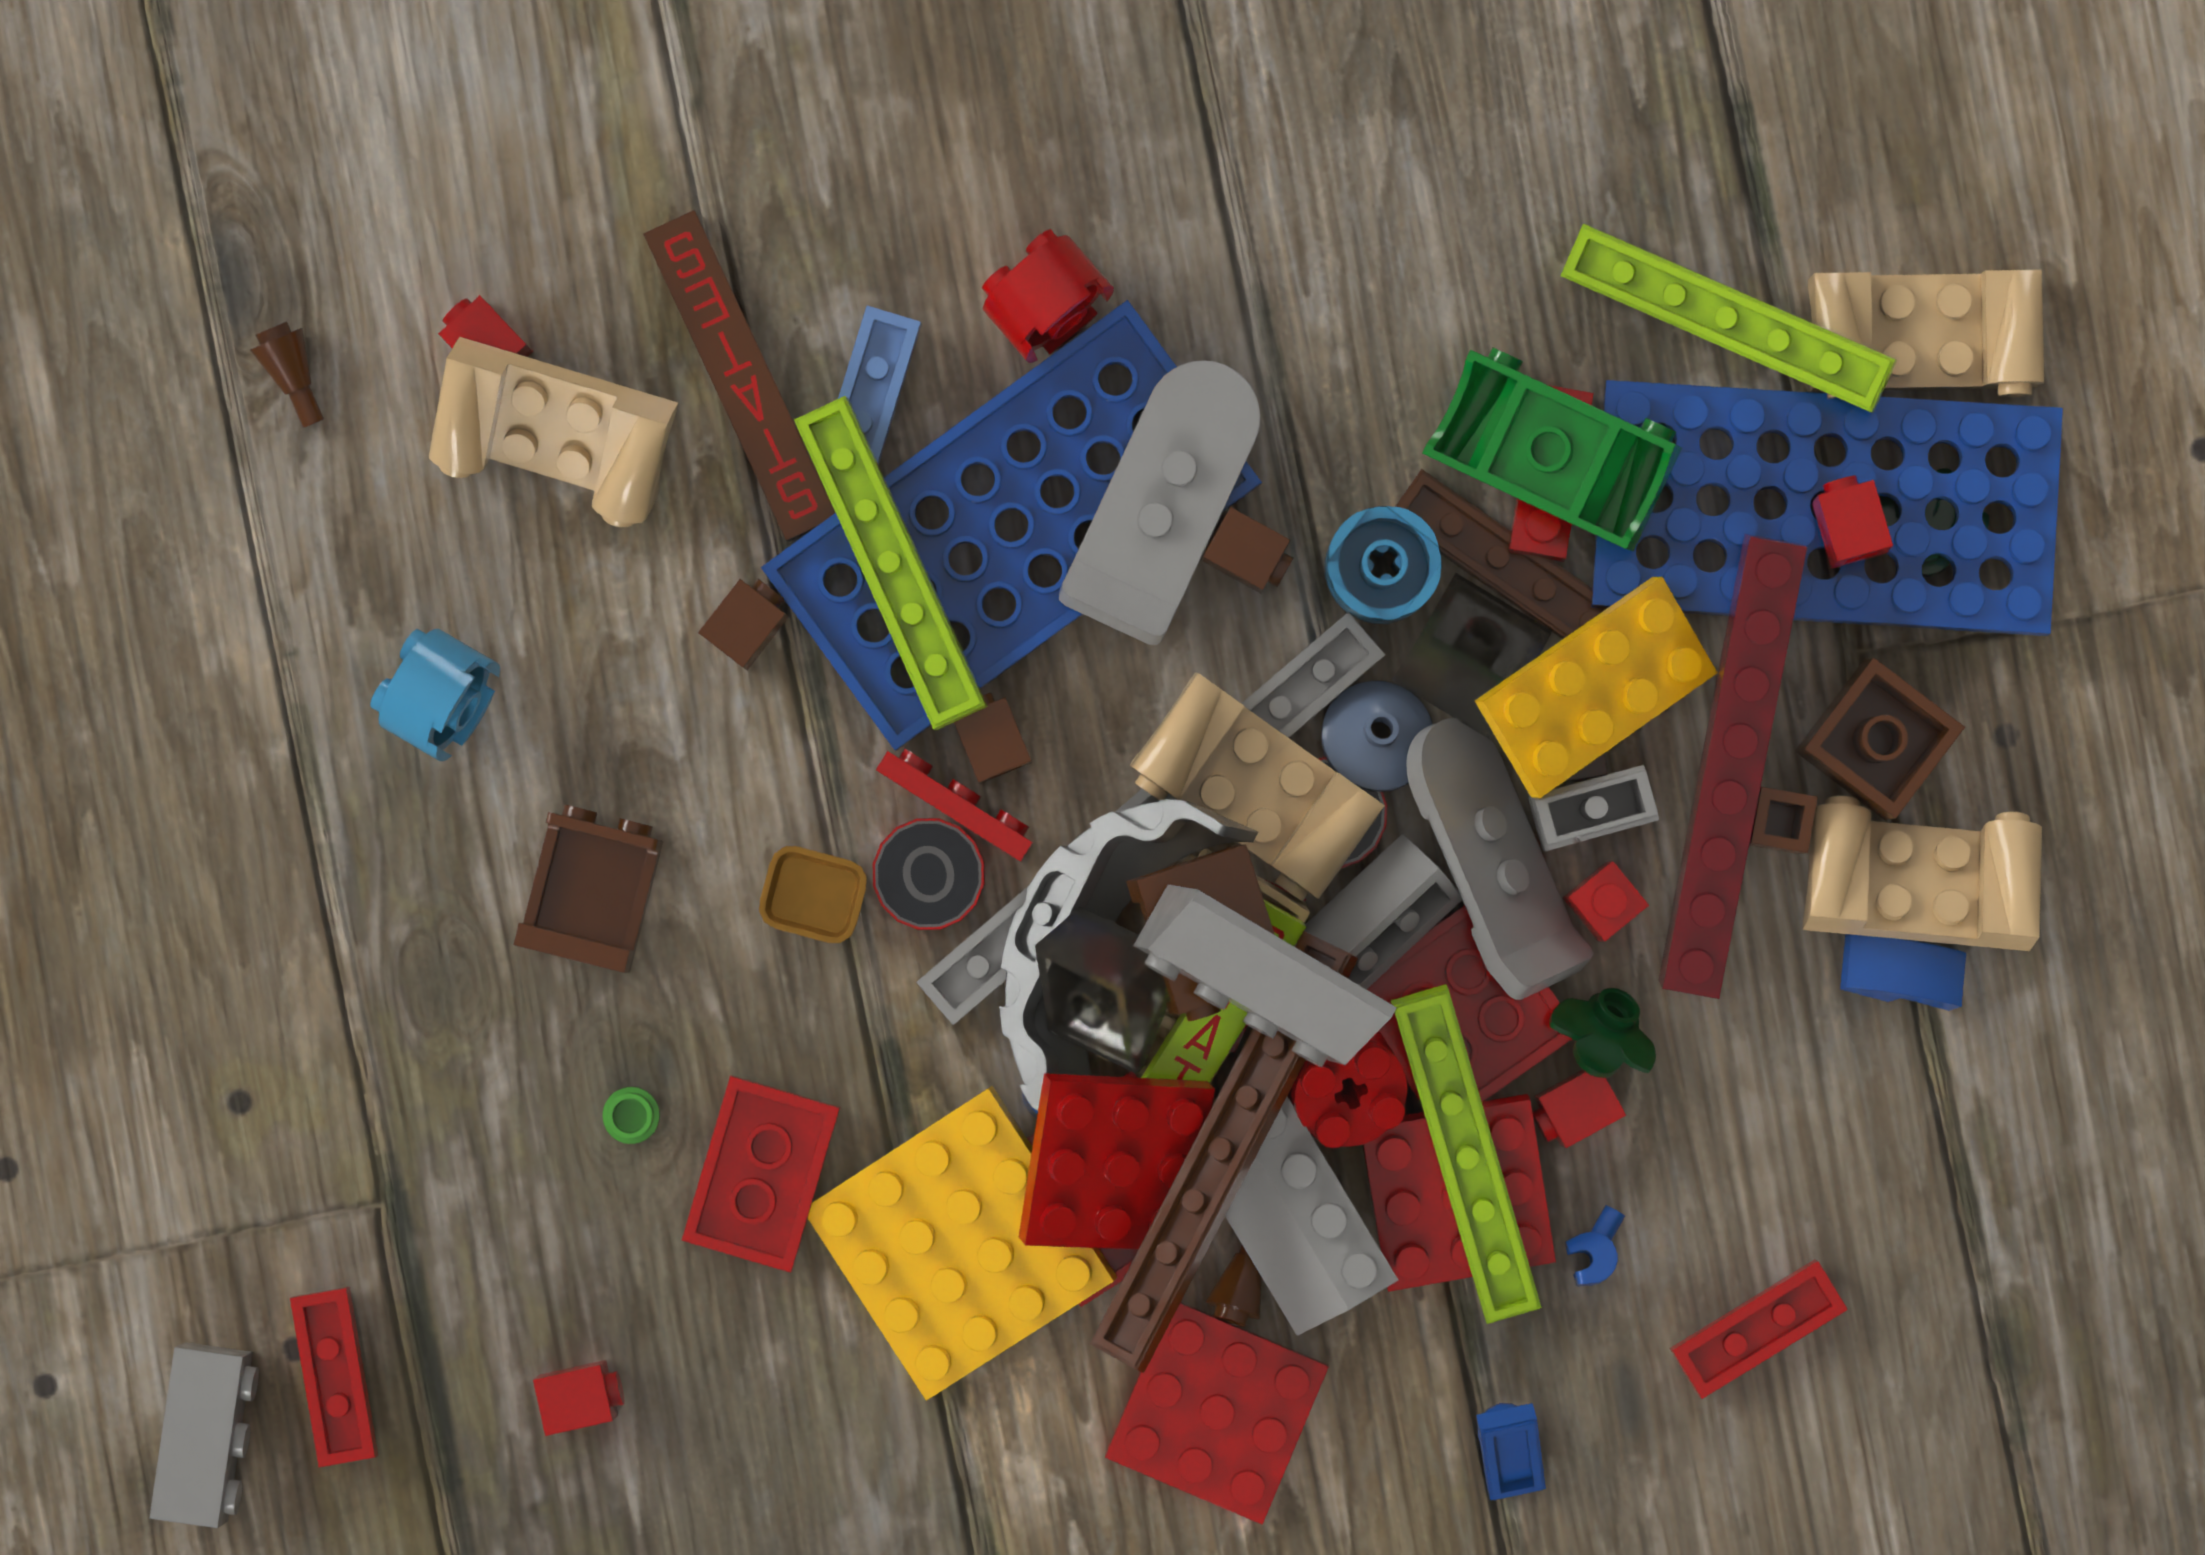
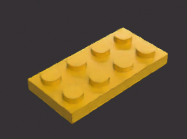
M1651 577L1476 699L1475 703L1529 795L1533 798H1542L1718 672L1664 578Z

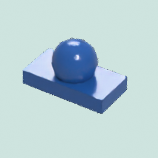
M1499 1403L1488 1408L1485 1413L1477 1414L1478 1438L1481 1445L1485 1480L1490 1500H1498L1546 1489L1538 1423L1533 1403L1520 1406L1512 1403Z

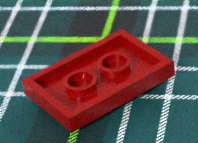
M731 1075L681 1241L791 1273L841 1107Z

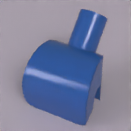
M1605 1205L1591 1232L1582 1233L1565 1241L1567 1255L1585 1253L1590 1259L1588 1268L1573 1274L1577 1287L1597 1285L1612 1275L1616 1268L1618 1254L1612 1239L1623 1222L1625 1215L1610 1206Z

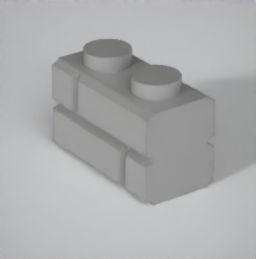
M1644 765L1551 790L1542 798L1528 797L1543 851L1553 850L1659 820Z

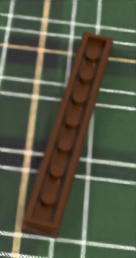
M1303 931L1295 946L1346 978L1350 976L1358 960L1354 955ZM1252 1029L1090 1345L1140 1372H1145L1306 1059L1292 1051L1296 1043L1295 1040L1277 1031L1272 1039Z

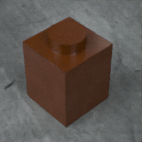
M1230 507L1207 548L1202 561L1261 594L1267 582L1276 587L1279 586L1294 557L1285 553L1290 539Z
M739 579L698 633L745 670H748L789 618L779 609L780 605L784 602V598L759 579H757L752 587Z
M991 692L983 695L988 707L954 722L979 784L1032 763L1006 697L995 701Z
M1761 786L1749 846L1793 854L1808 853L1818 797Z

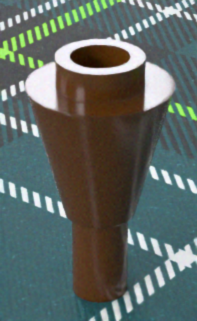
M284 322L256 334L260 345L250 349V351L283 393L289 395L303 428L323 420L324 417L309 386L312 382L303 329L300 328L291 332L288 323Z
M1242 1244L1239 1253H1235L1205 1302L1215 1307L1213 1317L1230 1324L1245 1327L1248 1318L1260 1319L1262 1277Z

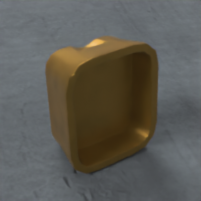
M785 846L774 853L769 864L760 897L759 913L764 923L775 929L827 943H842L851 937L857 925L866 891L867 876L860 865L850 860L798 846Z

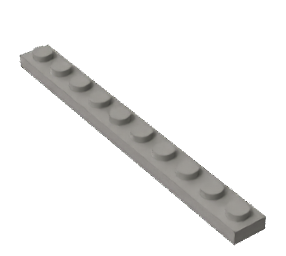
M1347 612L1241 704L1289 738L1383 658L1385 654L1353 616ZM1141 789L1115 812L1160 801L1144 789ZM1170 794L1165 798V800H1177ZM1028 887L916 982L952 1025L956 1024L1006 981V970L1001 968L1003 951L1016 911L1025 903Z

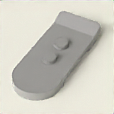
M1206 360L1192 361L1172 369L1157 383L1059 591V600L1065 606L1146 644L1158 645L1163 640L1258 435L1260 426L1258 400L1252 387L1240 373L1218 362Z
M1447 718L1422 729L1412 740L1407 754L1406 767L1409 786L1421 815L1430 822L1474 926L1471 929L1472 936L1486 969L1504 991L1515 1000H1522L1579 973L1594 953L1590 945L1571 923L1496 746L1485 732L1475 724L1464 719Z

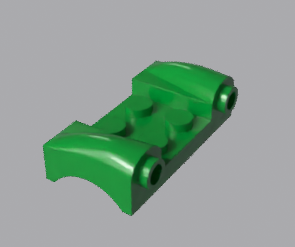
M1492 347L1488 357L1470 350L1465 360L1463 372L1454 397L1441 423L1427 442L1422 454L1626 550L1634 551L1683 448L1672 443L1676 431L1648 418L1644 419L1641 428L1519 372L1523 361Z

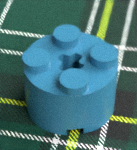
M1372 507L1355 513L1339 527L1326 552L1324 576L1332 597L1344 611L1349 612L1353 617L1364 622L1390 624L1401 621L1417 612L1436 590L1441 577L1442 561L1440 548L1431 527L1415 513L1401 507ZM1388 552L1395 558L1391 567L1397 574L1395 577H1392L1385 573L1379 579L1371 573L1374 563L1369 559V556L1373 554L1380 558Z
M416 629L408 636L401 648L400 658L403 661L392 680L386 678L380 683L373 694L370 707L379 712L378 721L383 729L442 762L452 756L445 752L444 749L452 741L462 746L484 716L495 690L486 686L489 673L499 677L500 665L441 629H433L427 634Z

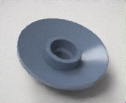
M1385 681L1362 682L1344 690L1329 706L1321 728L1322 747L1325 757L1333 770L1361 789L1374 792L1392 791L1409 784L1406 765L1410 744L1418 732L1433 723L1422 702L1407 689ZM1376 722L1386 724L1391 731V736L1386 739L1377 738L1371 731V725Z

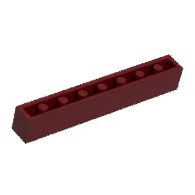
M1749 534L1744 535L1658 979L1662 989L1715 999L1720 998L1807 547L1802 544Z

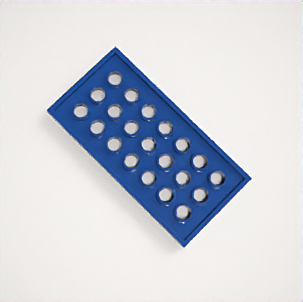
M1128 300L884 477L928 576L936 586L937 596L949 622L961 623L969 630L970 642L963 653L980 690L1083 615L1065 606L1059 600V591L1079 550L1074 542L1075 532L1082 524L1092 522L1115 472L1114 470L1106 475L1093 472L1087 465V454L1093 446L1106 443L1116 448L1121 460L1134 432L1132 429L1133 419L1144 410L1157 383L1164 375L1177 367ZM1113 364L1124 366L1132 376V384L1128 391L1117 396L1104 392L1098 381L1102 370ZM1075 398L1083 403L1087 414L1084 422L1079 427L1065 429L1055 422L1053 410L1060 400ZM1017 432H1031L1040 441V452L1030 462H1018L1007 451L1009 439ZM1247 461L1222 513L1262 484ZM972 465H985L994 473V486L985 495H971L962 486L963 473ZM1063 477L1072 484L1074 496L1067 506L1052 508L1042 500L1041 488L1049 478ZM927 498L941 499L949 508V517L946 523L938 529H926L916 519L918 505ZM1017 510L1027 518L1028 530L1020 540L1008 542L997 535L995 522L1004 511ZM834 513L761 568L892 748L897 751L929 728L931 723L915 688H902L896 685L892 679L891 669L894 662L900 658V654L890 632L886 638L879 642H868L858 632V622L861 616L870 610H879L841 523L836 513ZM963 543L975 545L982 553V564L971 575L956 573L949 563L952 550ZM1043 555L1055 558L1062 568V575L1055 585L1046 588L1035 585L1028 575L1031 562ZM839 564L850 566L857 575L855 589L850 594L842 597L830 594L824 583L828 570ZM1005 589L1014 596L1016 609L1010 618L1004 621H995L984 613L983 600L992 590Z
M1606 380L1603 411L1640 428L1644 419L1648 418L1676 431L1674 436L1675 444L1683 448L1665 484L1671 492V505L1665 511L1651 513L1637 543L1638 545L1647 538H1655L1662 541L1668 549L1667 562L1657 569L1646 568L1640 564L1636 557V547L1634 551L1626 550L1596 535L1591 607H1610L1651 577H1663L1683 613L1729 616L1744 535L1749 534L1798 543L1807 547L1793 620L2048 636L2051 634L2063 408L1881 397L1874 413H1871L1837 397L1827 399V393ZM1709 430L1723 431L1731 440V453L1720 460L1708 458L1700 448L1701 436ZM1768 433L1782 436L1789 448L1787 458L1779 463L1764 461L1757 452V441L1761 436ZM1823 437L1838 439L1845 448L1844 461L1835 467L1822 465L1814 455L1815 442ZM1881 440H1889L1896 443L1902 452L1901 465L1894 470L1878 468L1871 458L1872 446ZM1936 444L1952 446L1959 455L1957 470L1949 474L1935 471L1928 461L1930 448ZM2003 447L2013 453L2016 459V469L2011 476L1997 477L1990 473L1985 463L1986 454L1990 449ZM1856 475L1858 484L1874 480L1878 496H1886L1895 501L1899 508V518L1895 524L1888 526L1893 547L1885 553L1894 560L1896 565V573L1891 581L1887 583L1872 581L1865 572L1864 564L1866 559L1839 566L1838 573L1831 579H1818L1810 573L1807 566L1809 554L1816 549H1825L1817 519L1813 516L1810 508L1812 498L1819 493H1825L1824 484ZM1706 486L1721 488L1728 497L1729 504L1727 510L1718 516L1704 514L1697 506L1696 496L1698 491ZM1772 489L1779 492L1785 501L1784 514L1773 520L1764 519L1759 516L1753 505L1754 496L1759 491ZM1945 500L1954 507L1956 521L1952 528L1937 530L1928 524L1925 518V509L1929 502ZM1992 503H2000L2008 507L2013 515V525L2010 531L2003 534L1989 531L1982 520L1984 508ZM1703 542L1718 544L1725 554L1724 566L1716 572L1700 570L1693 560L1694 548ZM1940 554L1941 557L1950 562L1953 568V577L1948 585L1936 587L1926 582L1922 575V564L1927 557ZM1995 559L2003 562L2008 567L2010 581L2006 588L1991 590L1983 585L1979 577V569L1983 562Z

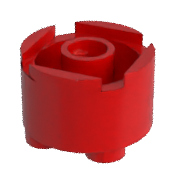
M1052 229L1038 235L1027 246L1025 252L1028 256L1012 270L1008 266L998 269L982 286L983 291L988 295L983 305V311L1028 363L1038 361L1035 350L1043 347L1050 355L1075 337L1098 314L1091 306L1101 294L1108 302L1114 292V287L1070 236L1062 235L1058 237Z
M1378 1031L1346 1065L1326 1060L1323 1067H1319L1306 1060L1288 1094V1098L1293 1104L1302 1125L1306 1126L1310 1134L1318 1139L1321 1144L1329 1148L1352 1147L1373 1141L1387 1130L1393 1129L1401 1123L1405 1115L1404 1105L1407 1097V1079L1398 1058Z

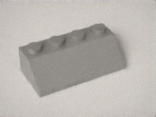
M1168 884L1133 945L1148 954L1144 964L1152 970L1173 981L1176 980L1179 973L1198 983L1193 992L1194 994L1223 1010L1228 1002L1247 1012L1243 1020L1246 1025L1272 1039L1277 1031L1296 1041L1292 1048L1294 1053L1319 1067H1323L1326 1060L1346 1065L1391 1019L1397 1008L1198 889Z
M1287 1096L1225 1217L1296 1335H1300L1349 1311L1397 1282L1398 1278L1307 1127L1302 1125L1293 1104Z

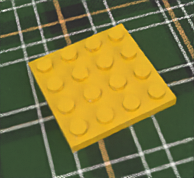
M993 1085L813 1201L808 1215V1220L926 1401L1103 1289L1117 1278L1099 1248L1025 1246L1019 1239L1032 1145Z

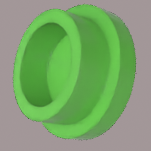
M626 1087L617 1090L607 1099L603 1108V1123L607 1132L617 1141L626 1144H636L645 1141L656 1131L660 1121V1109L655 1098L646 1090L638 1087Z

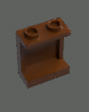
M564 804L562 815L551 812L547 814L545 823L548 824L524 922L518 924L513 945L622 973H630L663 841L650 837L653 826L619 818L617 829L595 824L597 812Z
M1246 844L1233 845L1126 881L1132 902L1140 903L1145 922L1149 919L1169 884L1198 889L1274 934ZM1181 973L1178 974L1175 981L1163 976L1170 997V1001L1166 1002L1169 1014L1180 1015L1185 1013L1188 1021H1194L1221 1011L1220 1008L1193 993L1198 983Z

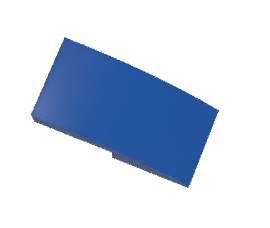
M1846 934L1840 990L1886 1002L1902 998L1948 1011L1962 1007L1966 952L1912 940Z

